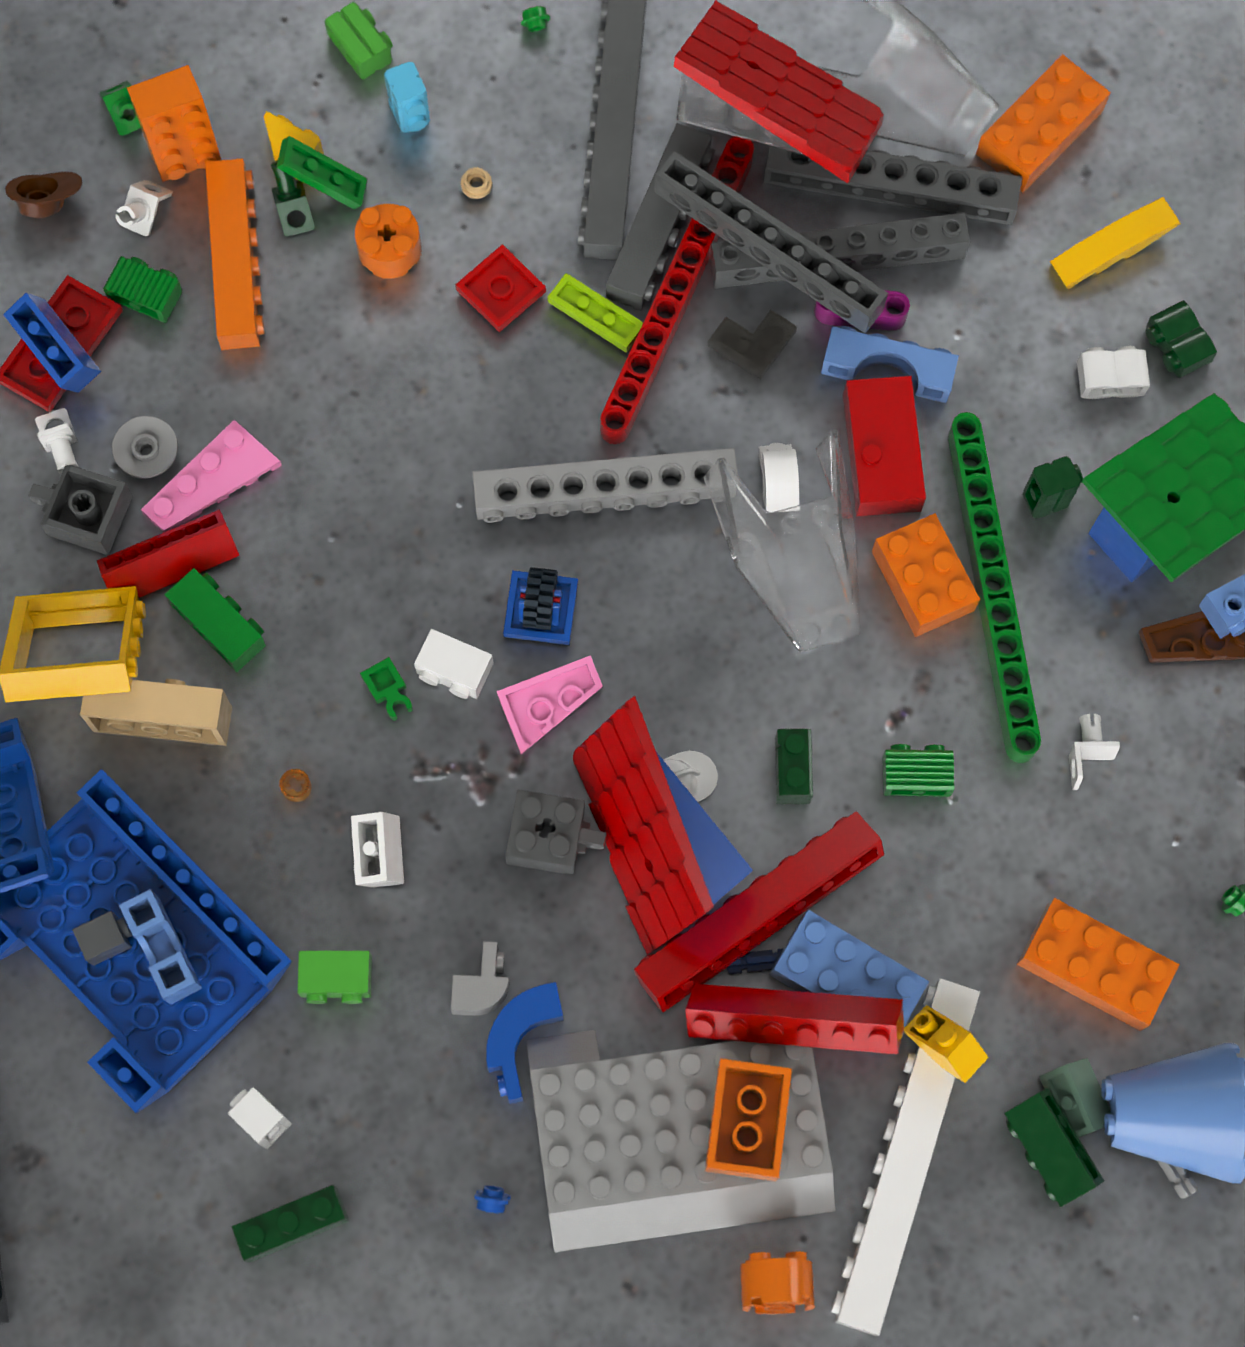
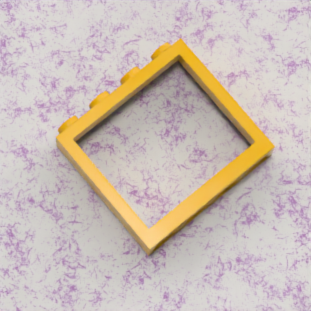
M136 586L16 596L0 665V683L5 702L130 692L132 678L138 676L136 657L141 656L139 638H143L142 619L146 618L145 603H143V600L139 601ZM124 621L118 660L26 668L34 628Z

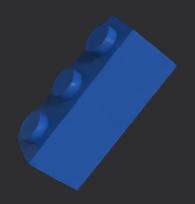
M26 292L3 314L60 388L79 393L101 372L44 298Z

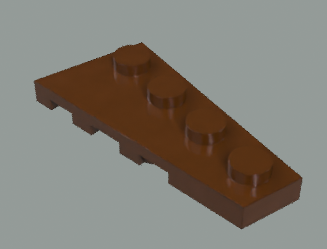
M1203 611L1147 626L1139 631L1150 663L1245 659V632L1236 637H1233L1230 633L1220 639Z

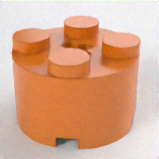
M385 203L367 207L361 212L355 227V240L361 263L380 278L393 279L407 274L408 270L415 263H418L422 252L418 223L410 209L406 206Z
M755 1252L749 1254V1260L740 1265L742 1310L744 1312H748L751 1306H755V1314L795 1313V1305L804 1304L805 1311L815 1308L812 1262L807 1260L806 1252L785 1253V1258H771V1253Z

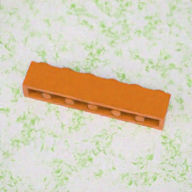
M243 158L205 162L217 339L221 350L260 347L259 335L265 334L263 315H258L257 305H263L261 286H256L255 276H260L261 271L259 257H254L253 247H258L257 228H252L251 218H256V205L254 198H249V190L254 189L253 172L246 169Z

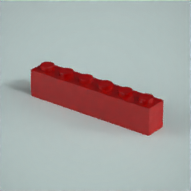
M694 984L685 1008L688 1037L898 1054L904 1030L903 999Z

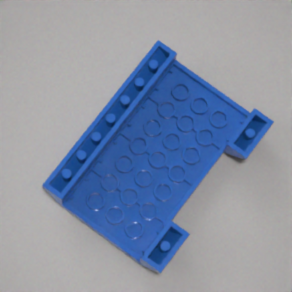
M101 769L76 792L81 800L47 831L54 864V872L51 876L0 893V960L28 946L116 1037H113L87 1063L135 1113H138L168 1093L272 992L292 961ZM151 889L159 897L202 989L173 1004H169L162 998L148 967H150L148 959L133 935L128 937L132 948L93 966L85 960L72 929L110 911L117 915L119 919L124 917L119 905Z

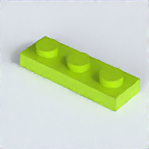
M567 273L564 274L547 297L548 303L626 353L634 344L644 323Z

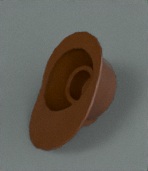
M69 171L42 175H23L9 181L5 191L11 200L17 202L22 215L31 218H46L58 213L63 208L64 199L80 190L83 182L81 176Z

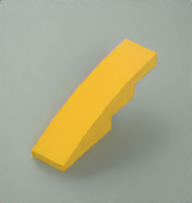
M1164 197L1087 237L1052 259L1050 263L1069 290L1096 272L1098 275L1122 258L1127 260L1181 223Z

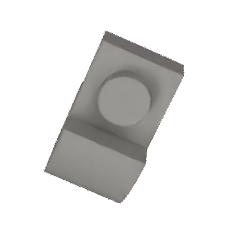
M483 941L481 976L453 975L452 1015H484L498 1008L505 1000L509 991L510 980L508 977H497V973H503L504 952H498L497 942Z

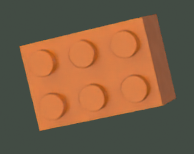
M936 513L875 540L872 554L915 637L975 611L980 598Z
M720 1058L705 1164L706 1172L777 1181L779 1179L792 1068Z

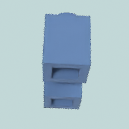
M150 889L120 904L119 907L132 935L137 939L150 964V967H148L162 998L169 1004H173L202 989L159 897Z

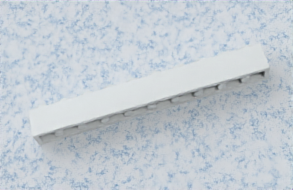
M940 978L936 982L935 987L928 986L923 1005H928L969 1031L980 991ZM918 1045L915 1053L909 1051L904 1064L903 1072L908 1073L905 1086L899 1085L895 1094L893 1105L898 1107L895 1120L889 1119L883 1135V1139L888 1140L885 1154L878 1153L873 1168V1173L878 1175L874 1188L868 1187L862 1205L863 1208L868 1209L864 1223L858 1221L852 1238V1242L857 1243L854 1257L847 1256L841 1277L847 1278L843 1293L840 1291L836 1292L831 1312L836 1313L834 1322L874 1336L879 1335L955 1079V1076L940 1067Z

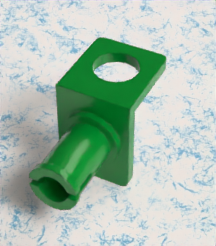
M128 81L99 92L120 136L141 128L127 87L132 86Z

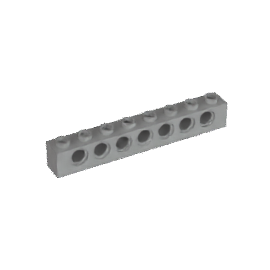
M735 448L472 472L477 520L483 519L485 522H498L503 520V517L514 516L518 519H531L536 514L547 513L551 516H564L569 511L580 510L583 513L590 514L597 513L602 508L613 507L616 510L624 511L634 508L635 505L646 504L649 507L657 508L665 506L668 502L679 501L681 504L690 505L699 502L701 499L712 498L714 501L723 502L737 496L739 488ZM699 474H707L712 480L702 483L695 477ZM666 477H675L679 480V483L669 486L663 480ZM639 479L646 482L647 485L644 488L637 489L632 487L630 483ZM607 482L612 484L614 488L611 491L604 492L598 489V485ZM575 485L582 490L578 494L571 495L565 489ZM539 488L546 489L549 492L547 496L542 498L535 497L532 493ZM506 491L516 494V497L509 501L502 500L499 496Z

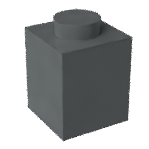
M112 911L72 929L85 960L93 966L132 948L128 940L132 933L125 918L119 919Z

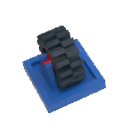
M530 567L529 572L512 570L503 636L506 638L570 645L578 578L557 576V570Z

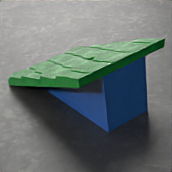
M1215 393L1209 395L1186 412L1181 413L1148 437H1144L1120 455H1116L1082 480V483L1104 506L1088 534L1131 582L1153 565H1156L1169 581L1173 582L1245 531V423L1240 421L1232 413L1229 405Z

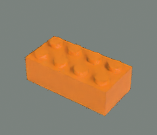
M1062 54L981 136L976 155L996 172L1007 171L1015 176H1021L1020 191L1024 193L1104 111L1111 92Z
M189 65L127 87L146 143L162 182L180 179L186 173L199 168L206 169L205 162L222 160L203 97Z
M1053 898L1046 906L1017 963L1018 966L1139 1031L1150 1026L1180 965L1056 898Z

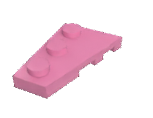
M591 655L496 692L520 755L603 687Z

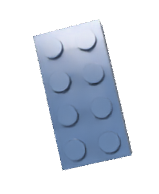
M807 910L800 919L769 973L770 976L800 992L903 999L904 1026L929 983L925 978L810 910Z

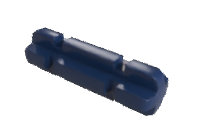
M784 948L777 949L776 953H773L772 950L748 952L745 956L730 964L726 968L727 972L733 975L742 974V970H747V973L772 970Z

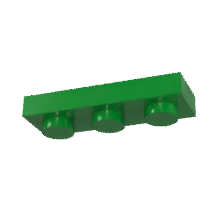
M291 136L282 140L277 169L354 210L362 206L368 178Z

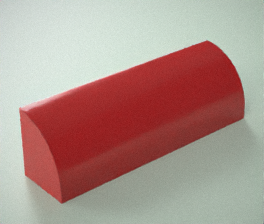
M219 509L96 561L107 589L136 586L138 598L180 581L193 568L200 573L240 555Z

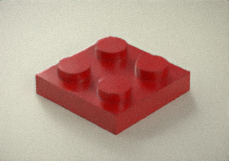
M503 244L455 284L456 290L498 332H501L546 293V286Z

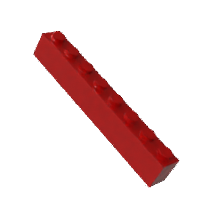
M857 811L848 817L840 818L833 825L832 829L822 836L812 838L805 848L795 855L785 857L778 867L767 875L757 877L750 887L740 894L730 896L712 914H706L699 918L688 931L672 937L664 948L655 954L645 956L639 962V965L634 968L639 983L662 1013H664L692 992L694 984H704L734 961L747 954L884 856L881 838Z

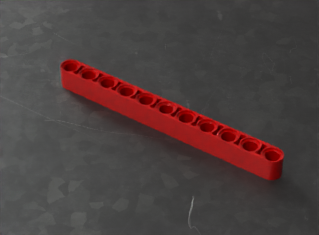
M744 135L731 137L726 143L712 174L719 181L723 179L732 180L733 183L725 185L739 194L752 167L754 144L751 139ZM742 153L745 155V157L739 158L735 157L733 154ZM693 218L688 225L601 413V436L609 444H620L629 436L710 259L711 244L718 242L720 237ZM704 231L707 232L709 236L700 237L696 235V233ZM686 258H694L698 262L694 264H688L683 260ZM678 284L684 286L685 289L675 291L671 287ZM666 311L670 312L673 316L662 318L658 314ZM654 338L661 343L652 346L647 344L646 341ZM636 366H644L648 369V371H646L645 373H637L633 370V368H635ZM630 393L636 398L632 401H624L620 396ZM611 421H619L623 426L619 429H612L607 424Z

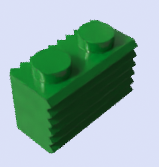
M120 256L103 288L107 298L164 323L168 321L179 297L182 295V288L174 273L166 269L158 271L149 268L145 261L137 257L129 259Z
M895 744L891 746V750L885 749L882 756L883 796L950 797L954 792L953 750H945V746L937 744L927 745L924 747V750H911V746L908 744Z

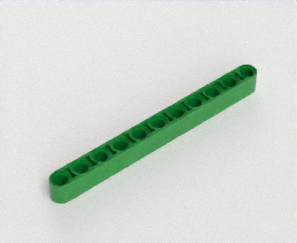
M963 412L954 418L948 433L949 449L975 589L980 598L978 605L1005 750L1011 760L1017 763H1025L1032 759L1041 745V735L982 425L975 414ZM966 428L972 435H961L957 429ZM972 458L977 462V466H968L964 463L963 459ZM977 488L983 493V496L975 497L969 493L968 489ZM974 519L986 520L989 527L981 528L977 526ZM988 549L992 551L995 558H984L980 550ZM994 580L998 582L1001 589H990L986 585V581ZM1000 611L1006 616L1007 621L998 622L991 613ZM997 644H1009L1012 647L1013 653L1005 654L1001 652ZM1003 675H1014L1018 679L1019 685L1011 686L1007 684ZM1009 707H1020L1024 711L1025 717H1014L1010 713ZM1016 739H1026L1031 745V750L1023 751L1019 749L1016 745Z

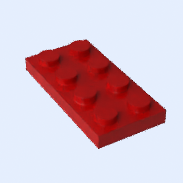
M69 275L65 277L47 302L89 356L93 354L123 312L120 304ZM22 338L0 367L1 385L50 413L66 392V389L58 386Z

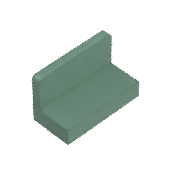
M1088 1058L1063 1065L1039 1076L1044 1089L1049 1088L1078 1138L1104 1128L1105 1114H1111L1107 1101L1102 1098L1101 1087Z

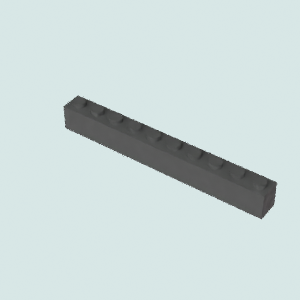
M646 0L602 1L601 20L606 21L605 29H599L598 48H603L602 57H596L595 75L600 76V84H594L592 103H597L598 105L597 112H591L589 131H594L595 135L594 141L588 140L587 159L592 160L591 169L585 168L584 188H589L588 197H582L581 216L586 217L585 226H579L578 245L584 246V258L617 260L623 246Z

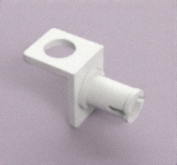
M148 180L130 185L125 206L117 209V212H120L116 214L117 222L122 227L143 236H149L159 201L171 197L173 191Z
M62 408L36 417L35 421L39 429L37 433L38 439L46 452L52 451L58 473L62 474L65 465L78 467L70 445L78 442L68 411ZM58 419L64 422V424L46 430L47 424L52 420Z
M1085 714L1079 718L1082 742H1074L1069 754L1072 790H1078L1083 779L1081 760H1114L1119 751L1120 743L1118 741H1103L1101 716L1098 714H1093V721H1091L1090 714Z

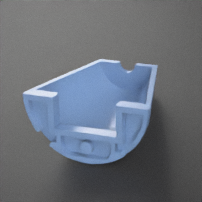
M1222 1043L1106 1076V1079L1102 1081V1098L1109 1101L1111 1114H1105L1104 1131L1106 1135H1110L1111 1146L1229 1183L1240 1184L1245 1178V1058L1237 1057L1236 1053H1240L1239 1046L1235 1043Z

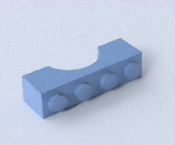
M832 326L821 374L853 380L858 373L867 367L879 364L890 365L901 370L907 376H912L915 396L947 403L959 355H954L949 350L943 348L929 349L920 347L918 343L913 341L899 342L890 340L885 335L878 333L871 335L860 333L848 326H841L839 328Z

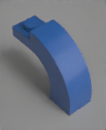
M556 982L536 986L517 995L501 1010L490 1030L486 1048L487 1069L489 1073L503 1071V1075L497 1076L500 1096H508L509 1104L523 1101L516 1068V1052L521 1040L527 1033L539 1026L564 1021Z

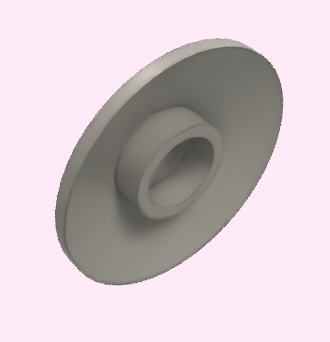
M139 416L125 422L117 430L112 441V455L116 464L124 473L135 478H152L162 474L173 464L178 452V441L173 429L162 419L153 416ZM150 447L153 449L149 455L141 454L144 448Z

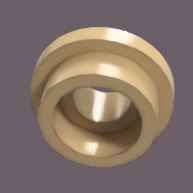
M470 168L461 178V189L470 198H483L492 189V178L482 168ZM474 182L482 184L480 187H472L471 185Z

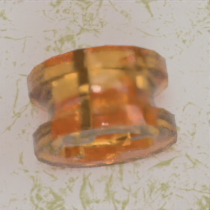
M300 769L286 771L279 783L285 798L292 802L305 800L310 795L312 788L308 775ZM293 778L298 782L305 781L304 784H300L302 790L297 793L294 789L287 790V787H291L289 781Z

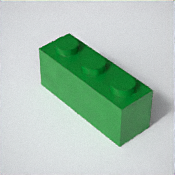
M193 568L164 595L169 605L237 673L266 646L261 636L265 632L254 619L250 618L246 621L239 614L242 609L238 603L229 595L224 598L217 591L219 585L208 573L202 576Z

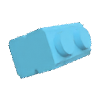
M409 61L386 70L384 77L389 106L394 117H396L401 132H416L423 129L430 122L427 91L422 79L419 78L414 62Z

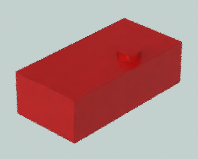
M912 376L846 380L843 402L856 516L921 512L926 500Z

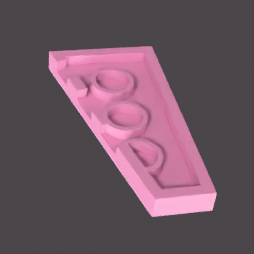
M233 420L162 488L141 511L164 533L202 514V510L216 502L219 504L229 498V494L244 485L246 487L258 480L259 476L269 470L274 471L281 467V461L239 423Z

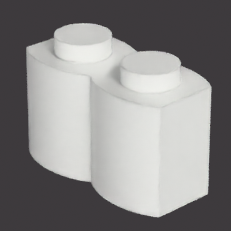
M1123 346L1113 352L1104 350L1102 347H1092L1081 353L1077 361L1081 398L1138 397L1145 395L1150 387L1146 350L1136 349L1134 346Z

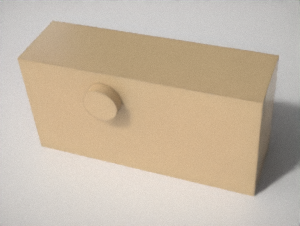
M166 679L165 683L132 680L130 692L84 695L80 716L93 732L227 746L233 707L223 689L188 686L184 681L177 679Z

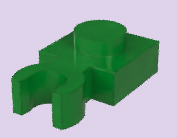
M390 657L360 673L376 703L379 704L384 700L387 701L386 710L388 716L393 721L397 720L396 713L393 710L397 704L405 705L409 712L413 711L410 699L399 693L406 689V684Z

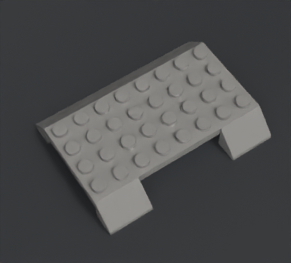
M595 1030L526 1040L554 1252L835 1211L833 1170L812 1047L731 1041L600 1060ZM720 1058L792 1068L780 1176L777 1181L705 1171L717 1069Z

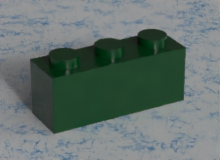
M1049 1088L1044 1089L1004 1113L1008 1119L1006 1120V1125L1010 1133L1016 1139H1020L1026 1149L1025 1157L1034 1170L1038 1169L1045 1181L1043 1185L1047 1195L1052 1201H1057L1060 1207L1104 1182L1103 1177Z
M331 1185L231 1227L243 1261L250 1263L347 1223L349 1218L337 1187Z

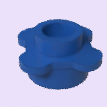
M483 1186V1190H476V1194H474V1199L477 1200L476 1208L489 1213L505 1212V1205L509 1204V1200H511V1195L504 1193V1189L501 1187Z

